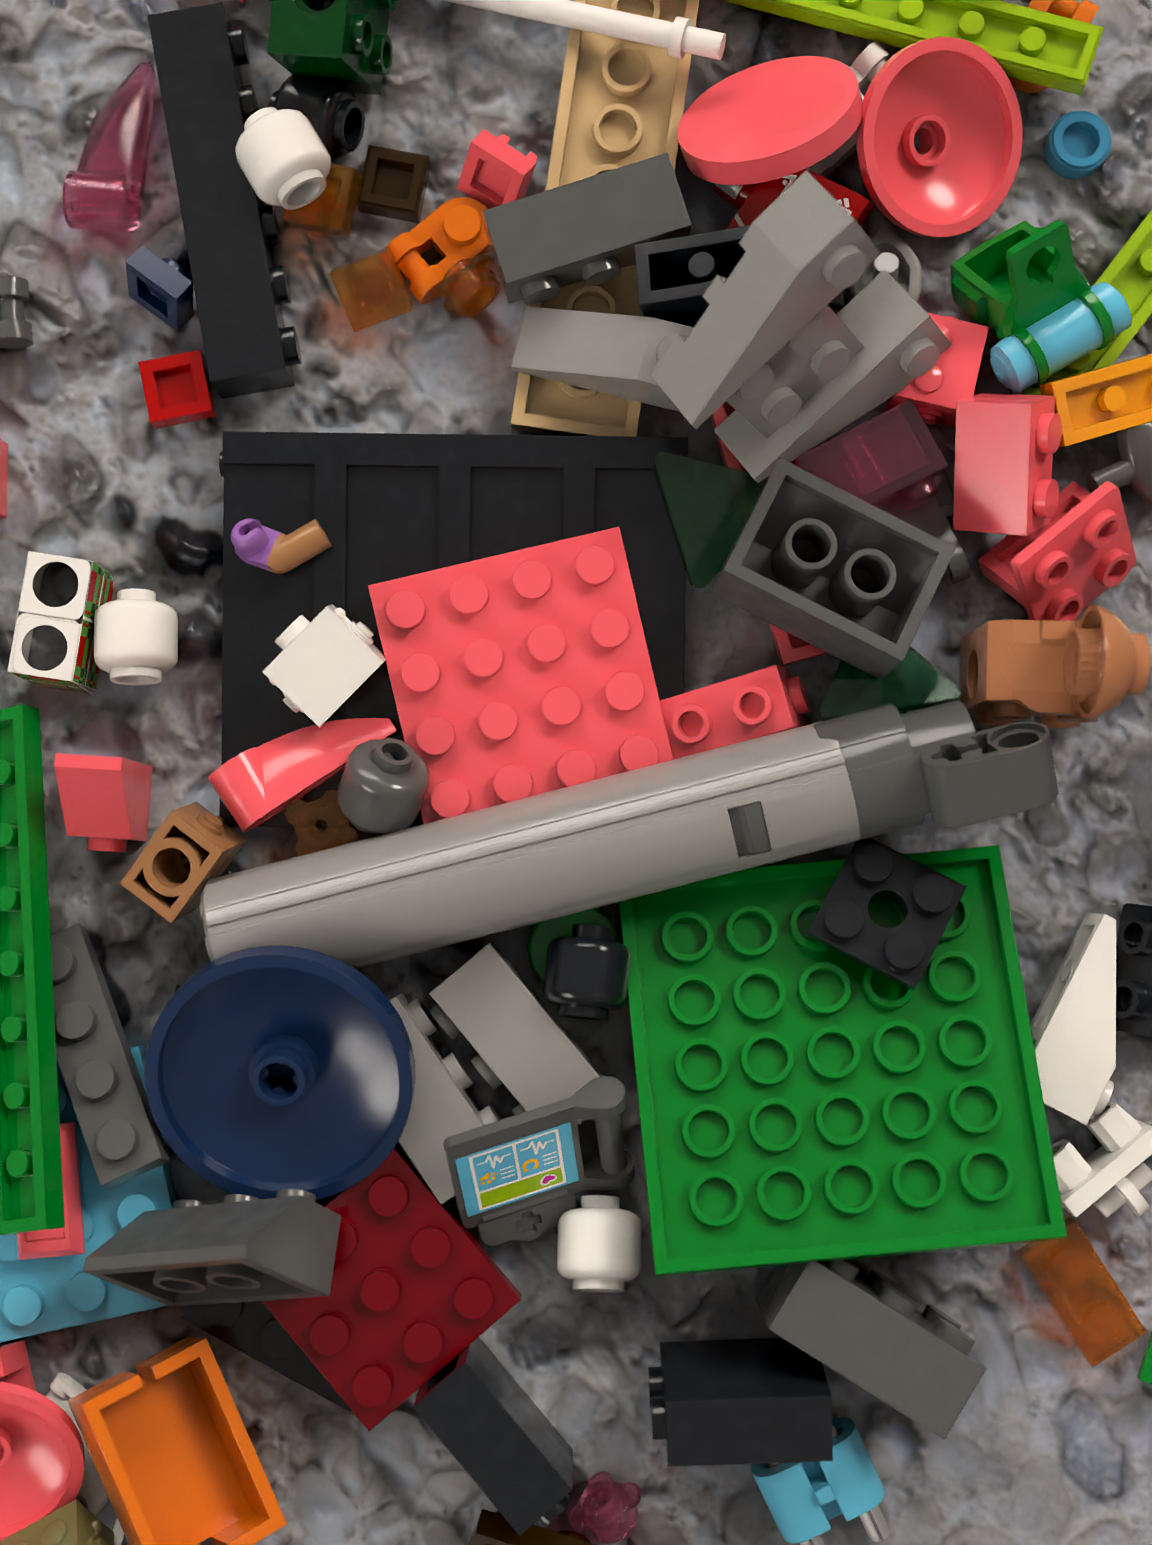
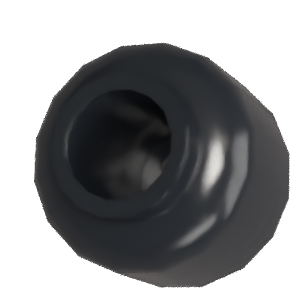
M292 74L282 83L280 89L272 94L269 100L268 107H274L277 110H297L309 119L330 155L331 164L340 162L349 152L355 151L362 140L365 129L364 108L357 100L351 86L341 80Z
M573 924L572 936L558 937L549 943L543 994L547 1001L558 1006L557 1016L608 1021L609 1011L619 1010L625 1005L631 955L625 945L610 940L611 928L597 925Z

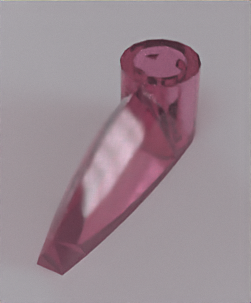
M150 61L140 63L110 97L89 134L77 171H69L65 177L62 196L63 211L67 225L71 229L134 233L139 226L147 172L155 84V70Z

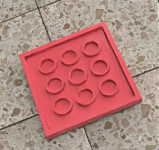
M620 527L368 585L404 741L424 759L429 769V786L421 806L424 824L673 760Z

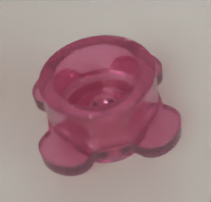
M598 1472L589 1479L588 1487L581 1495L580 1504L571 1509L568 1517L569 1524L576 1532L590 1531L601 1543H616L624 1539L633 1530L637 1522V1505L641 1500V1491L634 1482L621 1484L614 1481L608 1472Z

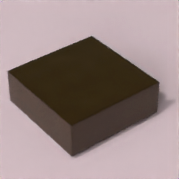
M368 145L357 200L359 212L420 223L431 168L430 156Z

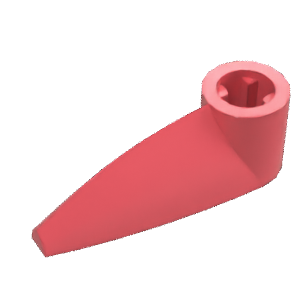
M351 718L324 722L320 727L316 724L238 754L208 776V780L242 832L245 833L271 819L344 770L348 756L357 745L373 739L391 738L398 731L389 718Z

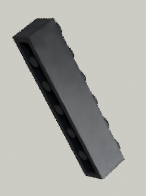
M222 2L148 15L210 383L222 399L295 386L292 365L302 364V358L295 327H285L281 305L291 303V293L284 265L274 266L271 245L281 243L275 208L273 205L264 206V202L257 196L238 164L235 153L238 139L245 131L244 124L246 120L259 110L253 85L243 86L240 66L250 64L242 25H231Z

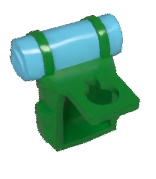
M1056 220L1044 228L1034 227L1028 222L1023 221L985 241L950 264L953 300L962 311L969 315L970 319L977 324H985L995 333V337L999 342L991 349L990 364L998 381L1005 388L1010 389L1013 394H1017L1029 386L1035 389L1038 388L1051 375L1094 350L1100 351L1109 346V343L1114 340V336L1131 327L1132 317L1129 306L1122 294L1104 281L1090 286L1084 274L1075 266L1069 228L1062 220Z

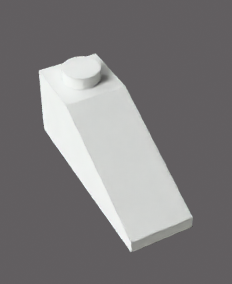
M1096 913L1086 914L1030 1024L1044 1105L1084 1125H1087L1091 1115L1098 1116L1108 1104L1114 1089V1083L1109 1079L1116 1068V920L1106 914Z

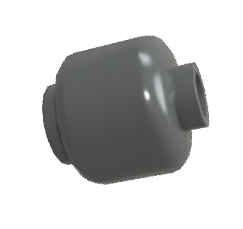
M386 738L366 741L357 745L347 758L338 787L337 803L344 816L358 830L366 834L379 836L409 828L419 814L428 789L429 769L424 759L401 740Z

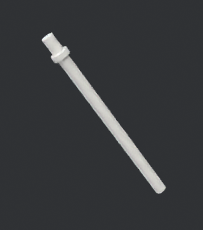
M443 0L668 49L669 56L683 59L685 54L689 53L721 60L726 43L725 33L691 26V19L679 16L675 18L674 22L571 0Z

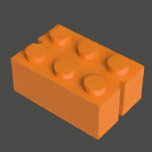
M186 1337L137 1363L135 1367L138 1374L122 1371L67 1401L129 1545H201L199 1543L208 1538L212 1545H254L287 1525L207 1338Z

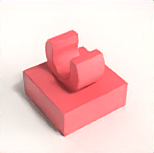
M483 129L471 141L457 189L470 198L478 200L487 209L525 197L536 166L537 155L530 152L525 156L508 145L510 138L505 134L496 137Z

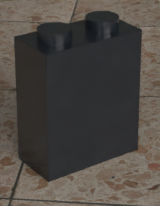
M479 1337L419 1388L413 1406L415 1411L519 1536L535 1522L540 1527L547 1526L565 1510L571 1500L568 1493L572 1491L573 1449Z
M783 1338L660 1342V1367H648L649 1404L651 1408L652 1439H665L668 1467L833 1461L832 1395L820 1361Z

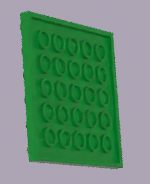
M999 845L904 854L967 886L914 991L807 936L809 928L846 859L754 867L619 902L622 941L631 955L627 993L655 1277L802 1264L813 1261L824 1262L1054 1241L1067 1237ZM880 899L868 905V913L871 920L880 927L894 928L903 922L900 908L892 901Z

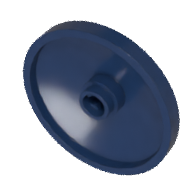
M260 946L232 952L212 961L190 976L169 1000L153 1028L147 1047L144 1074L146 1093L154 1120L167 1143L181 1160L210 1183L233 1194L249 1195L259 1199L276 1198V1192L281 1189H299L313 1193L317 1197L316 1200L345 1191L370 1175L384 1162L402 1135L408 1120L416 1079L415 1059L407 1029L400 1015L384 993L365 975L352 966L321 952L292 946Z

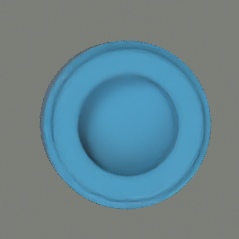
M1072 111L1063 115L1055 122L1045 140L1044 155L1048 165L1058 175L1068 179H1082L1092 175L1099 169L1110 152V131L1105 122L1091 112Z

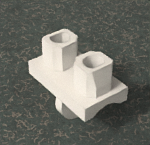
M1109 1101L1098 1116L1091 1115L1086 1125L1102 1144L1088 1158L1084 1160L1074 1146L1065 1139L1051 1146L1062 1208L1065 1207L1074 1217H1078L1092 1204L1095 1205L1105 1218H1108L1123 1204L1139 1217L1149 1209L1148 1203L1139 1191L1152 1181V1170L1143 1163L1144 1160L1152 1155V1126L1134 1119L1119 1105Z

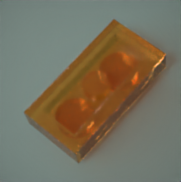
M1068 1217L1064 1220L1067 1233L1066 1238L1028 1243L1016 1252L1084 1359L1094 1367L1147 1333V1331L1078 1223L1071 1217Z

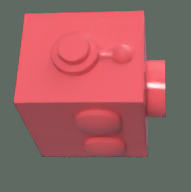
M928 313L952 345L939 356L938 361L930 371L920 377H916L902 391L886 400L884 411L918 419L920 423L927 425L940 424L956 428V401L974 395L989 327L962 321L952 316Z

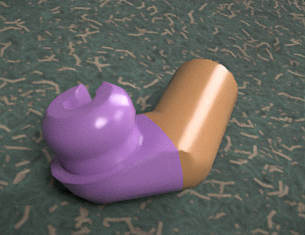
M252 518L241 520L234 526L231 532V542L239 558L247 564L276 574L289 572L332 547L327 535L316 519L288 535L262 526L260 521Z

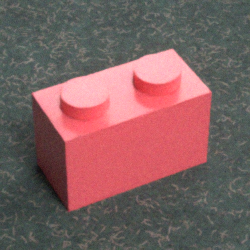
M980 393L956 401L953 530L1027 536L1050 524V518L1054 516L1059 501V486L1057 481L1052 479L1053 453L1058 450L1062 435L1061 418L1059 414L1055 413V396Z

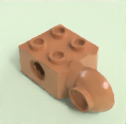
M1089 605L1082 618L1077 621H987L960 639L959 700L964 703L969 714H977L978 725L1001 726L1015 723L1016 720L1032 719V716H1041V724L1048 728H1078L1080 723L1097 722L1099 716L1109 712L1114 707L1120 706V702L1127 694L1141 695L1144 692L1150 673L1149 641L1145 633L1130 632L1126 624L1117 615L1095 605Z

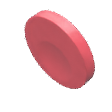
M819 56L782 58L739 71L702 93L683 114L678 125L677 137L684 161L688 169L695 176L705 181L722 185H747L767 182L810 167L841 147L860 124L862 119V97L858 80L853 70L844 63Z

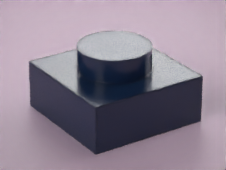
M141 246L126 261L129 297L179 332L194 316L193 282L185 270L175 261L169 258L160 259L147 248Z

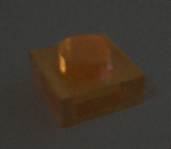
M331 164L330 172L326 178L327 186L323 193L310 204L294 210L285 209L283 220L293 228L349 237L363 176L353 167Z
M390 246L333 268L329 272L354 333L412 311L414 307Z

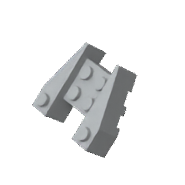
M807 170L751 224L739 242L746 253L728 279L719 275L715 277L703 295V298L710 304L688 337L680 334L675 336L650 373L656 383L695 429L704 423L726 401L735 409L714 432L757 483L770 476L779 458L789 463L902 391L916 377H920L930 371L938 361L939 356L952 345L929 314L885 269L837 314L832 311L828 304L843 289L857 282L865 269L881 253L852 216Z

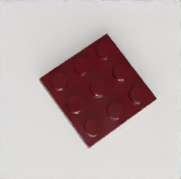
M396 1145L384 1162L370 1175L354 1186L338 1193L323 1206L341 1215L330 1296L261 1301L369 1432L521 1301L522 1295L469 1231L463 1227L445 1203L442 1205L439 1203L421 1174Z

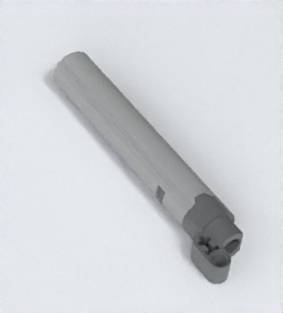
M960 700L901 715L892 703L209 879L201 893L200 914L203 919L206 938H204L206 948L212 962L232 952L260 946L301 947L329 955L352 966L354 969H359L922 825L925 820V814L931 813L932 820L936 824L945 827H962L1039 808L1049 804L1057 797L1058 787L1048 727L1037 722H1015L976 732L969 712Z

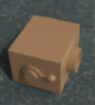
M196 801L170 812L120 884L167 921L173 923L198 908L201 893L207 881L222 875L246 842V839L226 825L222 817L213 815Z

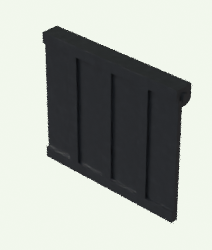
M223 431L222 451L219 456L220 475L224 477L221 765L250 748L258 747L295 730L315 725L305 713L301 711L295 713L283 701L285 698L283 692L276 685H272L269 678L262 672L283 651L275 643L276 639L300 615H303L311 622L328 605L333 604L336 608H342L345 611V616L351 622L358 623L361 621L374 634L371 637L374 641L373 644L384 654L368 585L615 527H620L659 700L684 693L687 483L693 482V457H688V437ZM252 518L260 521L262 526L288 535L316 519L327 535L332 547L289 572L276 574L247 564L239 558L231 542V532L238 522ZM386 661L325 722L351 718H389L398 731L391 738L405 742ZM344 770L257 827L356 828L344 816L337 803L338 787ZM220 799L219 816L223 818L226 825L239 827ZM421 809L410 827L424 824Z

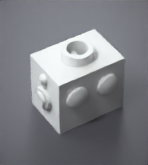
M333 604L326 606L311 622L303 615H300L276 639L275 643L283 651L262 671L269 678L270 683L276 685L285 696L283 701L295 713L299 711L305 713L319 727L386 660L384 654L373 644L374 641L371 637L374 634L361 621L358 623L351 622L345 616V611L342 608H336Z

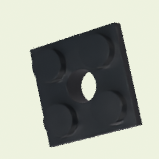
M872 838L855 842L809 928L807 936L914 991L967 886ZM880 899L892 901L900 908L903 922L894 928L880 927L871 920L868 913V905Z

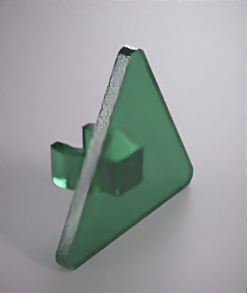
M661 452L654 458V467L690 584L696 589L706 587L721 570L769 477L757 483L745 471Z
M911 646L903 662L882 680L841 660L821 706L820 718L822 721L891 703L901 715L908 711L920 710L960 700L961 688Z

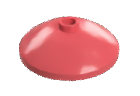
M937 37L910 44L884 63L876 73L864 96L862 119L857 127V156L865 187L885 217L899 228L922 237H951L963 234L982 224L998 209L1007 196L1019 167L1023 143V127L1020 107L1014 88L1005 71L989 53L963 39ZM915 133L919 138V148L917 151L914 145Z
M0 1382V1541L74 1501L81 1487L85 1463L82 1438L68 1414L46 1396L26 1387L6 1382Z

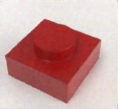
M201 350L138 362L149 420L155 429L217 417L206 359Z

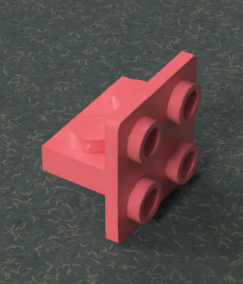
M1072 481L1059 492L1057 510L1054 516L1050 518L1049 525L1027 536L1008 534L978 559L983 575L1023 605L1029 620L1075 621L1081 611L1105 590L1121 583L1137 562L1119 488L1106 481L1090 493L1075 481Z

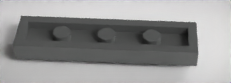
M77 923L51 935L56 1058L100 1186L111 1189L169 1162L170 1159L151 1112L147 1094L88 930Z

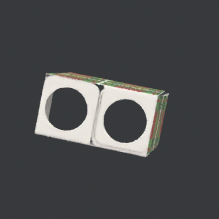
M28 551L7 672L37 686L93 694L78 684L96 690L100 668H98L94 660V614L99 606L110 602L112 599L114 582L111 574L94 561ZM62 562L69 565L77 575V593L64 606L50 607L44 605L38 600L43 573L49 565ZM83 615L82 624H78L75 620ZM42 625L57 628L63 633L67 641L65 659L59 666L47 671L34 669L27 663L33 629Z

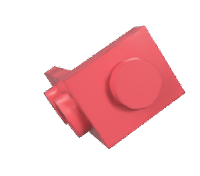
M780 665L770 666L660 700L673 760L805 726L803 714L811 712L808 692L800 675L792 677L790 669Z

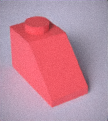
M55 753L54 769L67 836L88 838L87 850L126 853L127 840L147 841L153 766L123 757Z

